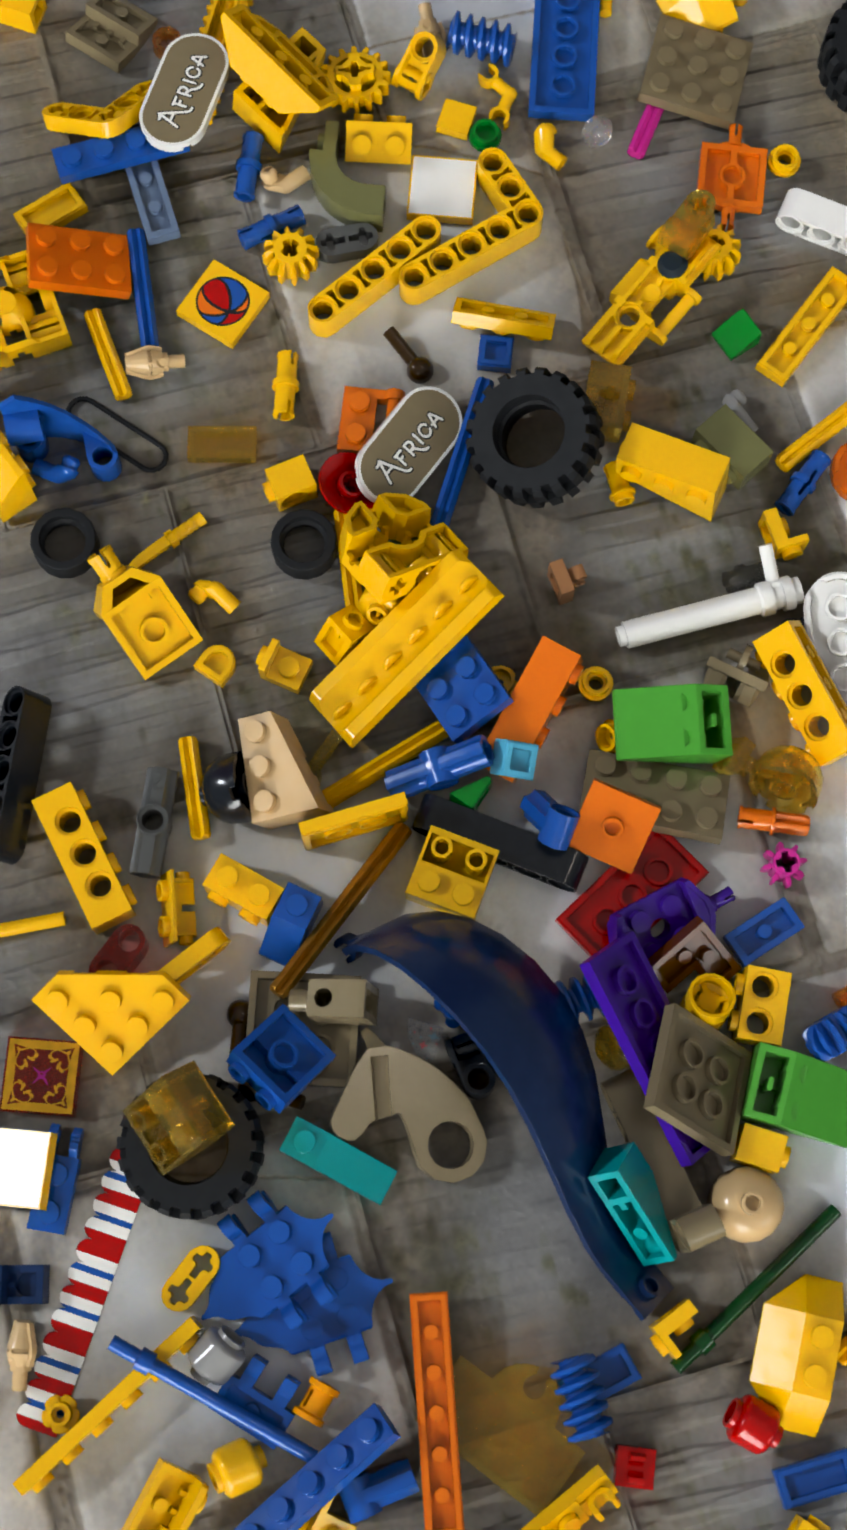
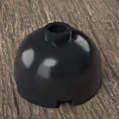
M242 750L224 754L210 763L203 775L202 786L199 788L202 804L208 807L216 818L229 824L252 821Z

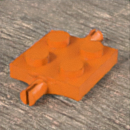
M736 123L729 126L728 141L722 143L702 141L700 148L695 207L721 211L723 231L726 229L727 219V231L734 229L735 213L761 215L763 209L768 149L750 147L741 143L743 126L738 124L736 130Z

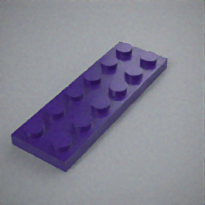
M630 931L616 938L579 966L646 1096L664 1007L669 1005L670 1002L634 931ZM656 1116L681 1167L693 1165L710 1150V1148Z

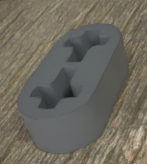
M356 223L322 230L316 237L319 258L326 263H339L365 258L378 248V232L374 226L368 223ZM359 236H365L368 244L362 245ZM333 241L335 250L329 251L326 242Z

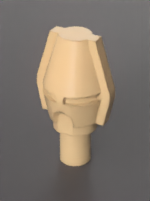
M424 2L419 4L420 21L418 22L419 26L414 28V35L426 31L439 36L446 45L447 36L442 22L437 23L436 18L433 17L431 3ZM432 40L427 41L423 45L422 54L425 58L433 52L434 44Z
M145 345L124 353L126 374L147 380L164 377V372L169 371L171 368H185L184 354L168 355L167 352H162V347Z
M16 1319L13 1322L6 1352L10 1371L13 1372L11 1390L22 1392L27 1390L28 1372L32 1370L35 1364L37 1342L34 1323L30 1320Z

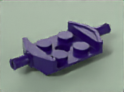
M681 877L611 914L607 923L609 943L624 933L634 931L644 953L649 958L697 915L716 934L715 912H717L718 908L731 901H735L736 898L732 895L734 892L727 886L725 889L709 896L704 894L690 880ZM662 918L664 930L659 936L653 937L650 930L651 925L656 919Z

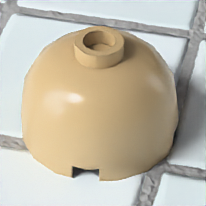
M750 1166L732 1168L719 1175L711 1186L707 1199V1204L713 1205L722 1221L726 1232L725 1237L740 1243L758 1242L770 1236L781 1223L785 1208L783 1193L777 1182L763 1170Z

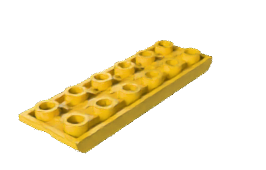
M459 549L451 551L311 692L309 701L334 727L351 748H354L504 595Z

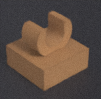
M563 559L549 563L547 576L559 605L573 601L575 588L586 583L584 579L587 578L583 565L579 564L567 569Z

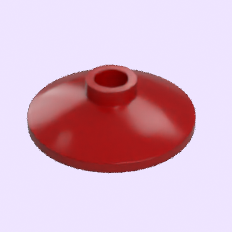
M341 452L329 457L323 463L318 475L319 488L325 500L335 510L345 515L356 502L362 501L369 509L373 508L374 505L373 502L361 493L355 479L357 477L356 469H354L357 454L351 452ZM344 486L348 487L351 490V492L346 490Z

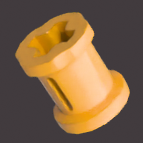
M311 1375L309 1388L300 1404L294 1405L292 1412L322 1428L325 1423L323 1417L333 1398H338L340 1391Z

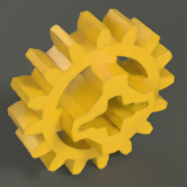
M352 46L350 53H346L341 48L339 49V57L336 58L329 55L328 64H322L321 71L328 77L333 86V91L339 98L331 107L334 108L340 104L343 113H346L349 108H354L355 114H359L361 107H365L370 112L372 111L373 102L382 105L383 96L389 95L391 73L388 71V62L380 61V53L378 52L370 56L368 47H365L362 52H357L356 47Z

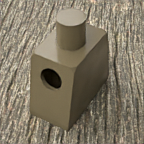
M312 978L308 981V989L290 990L288 998L289 1011L306 1012V1016L317 1023L377 1026L379 989L366 979ZM332 997L331 1002L326 1006L327 1000Z

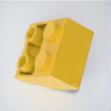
M0 430V519L4 523L37 501V498L32 489L36 486V483L29 474V468L19 455L15 456L10 449L7 438Z
M431 825L405 891V898L436 911L467 917L475 921L500 850Z

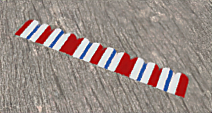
M115 1149L109 1159L111 1167L116 1171H108L101 1180L102 1188L107 1193L99 1194L93 1201V1209L99 1216H93L85 1223V1233L91 1239L82 1240L76 1249L78 1258L83 1262L72 1264L68 1270V1278L74 1285H68L60 1292V1302L65 1308L57 1309L51 1317L52 1327L56 1331L49 1332L43 1339V1349L49 1355L40 1356L34 1364V1372L41 1379H33L27 1384L25 1393L31 1402L22 1404L17 1410V1420L22 1426L55 1438L57 1434L53 1433L50 1427H45L42 1422L41 1414L45 1410V1402L54 1395H59L60 1397L72 1395L141 1203L140 1198L126 1184L125 1181L127 1179L124 1172L120 1171L118 1160L121 1159L119 1149ZM59 1410L57 1412V1416L59 1418H62L64 1416V1412L62 1410Z

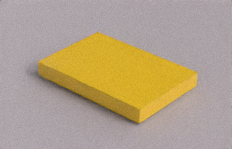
M401 792L299 822L298 825L304 848L307 851L393 826L398 821L406 822L408 820V801L405 792Z

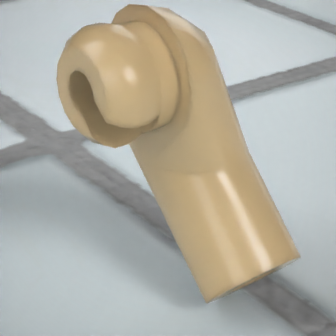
M301 165L287 175L279 174L273 166H266L260 172L261 184L266 190L289 194L311 180V176L304 165Z

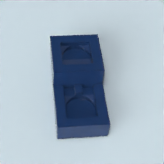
M0 1265V1305L49 1304L50 1265Z

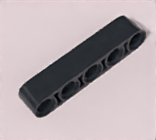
M14 686L7 692L0 716V862L10 865L16 864L24 853L33 808L31 800L35 798L52 708L51 700L48 697L21 686Z
M432 794L424 795L411 826L414 831L426 837L431 825L500 850L495 864L568 892L577 891L589 857L580 851L570 847L565 851L550 848L542 844L537 839L538 835Z

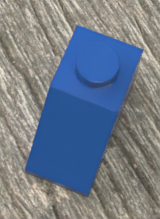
M288 882L272 914L259 950V955L286 966L308 937L323 907L322 897Z

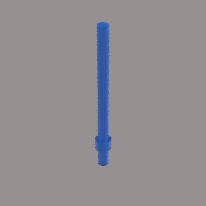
M117 1335L110 1342L107 1349L134 1364L132 1368L145 1376L147 1373L152 1374L302 1461L308 1463L318 1454V1450L160 1361L156 1358L158 1354L148 1348L143 1347L141 1350Z

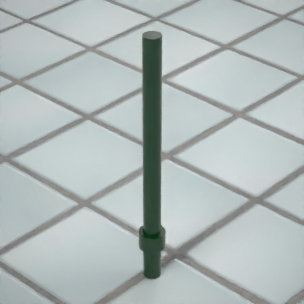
M830 1204L706 1328H699L689 1338L691 1342L681 1351L682 1356L670 1362L673 1368L679 1374H682L701 1354L704 1356L716 1346L714 1341L841 1217V1213Z

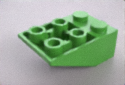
M683 684L612 690L616 761L714 764L733 756L728 685Z
M760 1042L753 1046L740 1120L847 1148V1070L793 1050Z

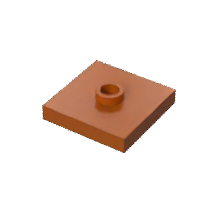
M594 778L579 811L580 819L569 847L632 874L661 811V807Z

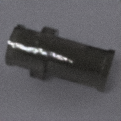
M761 561L747 566L739 564L734 566L733 570L722 573V582L724 587H727L726 591L729 594L737 590L741 591L752 588L755 583L766 581Z

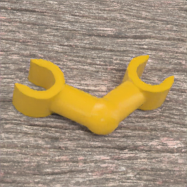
M488 63V72L493 77L488 79L478 73V82L482 88L494 89L502 96L498 106L490 110L489 119L494 120L496 117L504 118L503 131H505L510 124L509 111L514 100L517 98V90L499 77V70L495 65Z

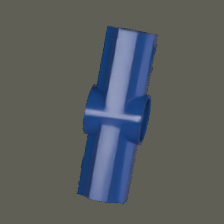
M480 734L452 746L443 745L424 750L419 754V759L385 771L384 782L390 795L405 792L406 798H409L427 790L439 791L450 788L459 783V778L494 765L493 759L495 757L486 736Z

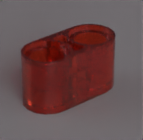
M133 924L120 926L93 958L89 966V973H96L97 970H101L107 964L116 965L117 971L133 973L149 951L147 936L138 926ZM127 936H139L140 942L135 950L127 952L122 949V942Z

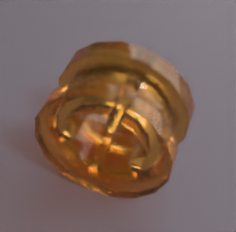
M162 27L154 32L152 36L153 51L159 59H162L167 48L162 47L161 42L165 40V43H167V40L173 41L180 37V33L176 29Z

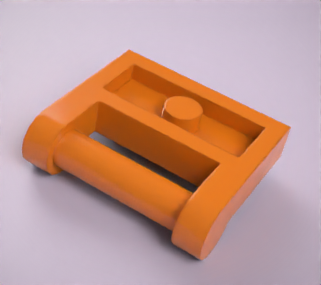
M345 386L337 453L351 452L358 454L374 434L377 405H387V418L406 393L397 388L380 390Z

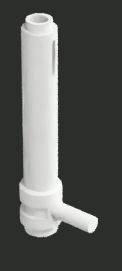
M772 543L758 546L766 581L755 583L753 588L622 621L621 626L615 627L616 638L620 647L626 646L630 649L756 615H761L762 617L774 615L779 609H783V611L796 609L798 604L804 603L802 584L797 576L791 578L788 575L779 577Z

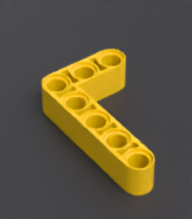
M490 147L484 149L478 157V184L498 213L405 264L399 272V295L405 303L409 305L421 304L526 246L540 236L543 222V207L503 150ZM487 168H496V169H498V170H497V171H489V170H487ZM506 193H513V194H515L516 196L508 197V196H506V195H504V194H506ZM529 218L534 222L526 223L522 219ZM502 234L506 237L501 239L496 238L493 235ZM466 250H475V251H477L478 253H476V254H468V253H465V251H466ZM440 265H445L449 267V269L439 270L436 267ZM411 281H417L421 284L418 286H410L407 283Z

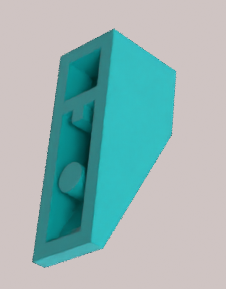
M299 1116L296 1117L279 1149L289 1157L381 1205L398 1172Z
M635 1142L605 1148L587 1178L643 1266L675 1261L677 1253L654 1173Z

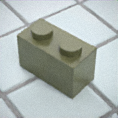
M726 404L695 430L691 442L694 445L731 458L727 484L734 485L738 490L768 465L774 452Z

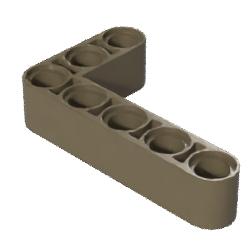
M632 1069L601 1082L602 1093L626 1144L636 1143L654 1173L673 1243L679 1253H691L725 1237L726 1232L717 1211L710 1203L701 1205L684 1168L681 1167L656 1116L643 1108L646 1096Z

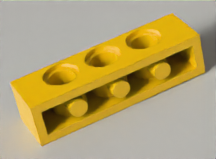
M800 620L786 621L753 641L757 650L755 651V657L758 661L762 662L761 667L768 670L773 680L771 686L774 693L780 700H784L790 711L788 713L789 721L797 731L802 733L806 741L805 750L810 759L815 763L817 762L819 767L830 765L847 756V706ZM789 654L795 660V668L791 673L786 670L784 664L785 658ZM805 685L812 692V699L808 704L801 697V691ZM821 717H824L829 723V731L826 735L822 734L818 729V721Z
M70 781L31 800L91 929L98 935L136 916L132 906L137 904L138 901L129 883L122 886L117 873L123 870L114 852L106 853L102 844L103 841L107 840L106 834L98 820L92 822L87 813V810L91 809L92 805L84 789L77 791ZM74 817L81 819L80 826L76 831H64V824L68 819ZM86 849L96 850V856L91 863H79V856L82 851ZM103 880L111 882V889L106 895H94V887L98 882Z

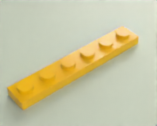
M195 1316L189 1317L153 1351L158 1354L157 1359L173 1367L168 1361L179 1350L183 1355L189 1352L199 1339L197 1333L204 1328ZM134 1369L13 1483V1486L22 1496L32 1489L36 1494L41 1492L55 1478L51 1471L63 1461L68 1466L85 1450L81 1443L91 1433L96 1438L99 1437L114 1423L110 1415L120 1406L125 1410L130 1408L143 1395L139 1388L150 1378L155 1383L159 1378L150 1373H147L145 1376Z

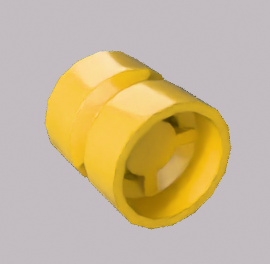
M705 973L697 976L691 982L679 1005L719 1031L735 1006L736 993L732 984L723 976L715 973Z

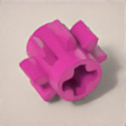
M778 842L775 847L776 853L770 850L764 852L763 857L769 862L761 867L760 872H768V875L771 877L769 885L774 884L776 881L783 882V886L787 889L791 886V877L801 880L805 876L798 869L807 862V858L799 857L796 853L798 850L797 845L789 849L784 848L782 842ZM781 858L784 864H790L791 866L786 872L784 867H777L776 863Z

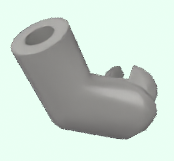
M738 389L733 390L730 394H726L722 405L726 404L744 423L756 432L759 429L742 407L746 404L745 394Z

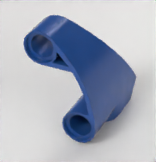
M13 394L0 402V411L3 415L8 443L10 447L16 446L20 456L25 461L34 463L37 458L43 460L49 452L48 437H62L85 444L87 460L93 475L98 480L110 482L120 475L122 463L114 444L81 418L50 403ZM36 442L35 444H33V445H31V446H25V445H24V444ZM103 457L112 458L108 464H97L98 460Z

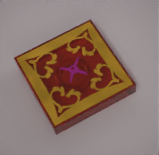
M8 1036L0 1111L76 1117L83 1048L76 1041Z

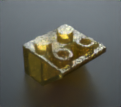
M195 1061L161 1076L123 1110L131 1127L135 1130L152 1161L163 1176L215 1143L235 1126Z

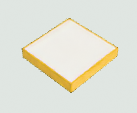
M412 155L407 220H414L421 215H430L436 218L439 223L473 225L478 160Z
M0 1128V1206L47 1210L58 1134Z

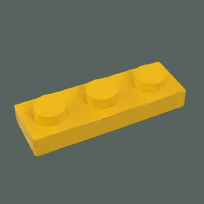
M457 297L451 323L459 324L460 327L468 330L482 328L492 330L498 335L517 334L525 336L532 341H543L544 339H552L556 314Z

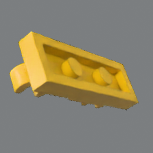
M597 1464L520 1530H580L581 1526L590 1519L589 1517L592 1514L598 1521L603 1522L605 1518L600 1512V1507L610 1501L618 1509L621 1506L620 1500L616 1496L619 1491Z

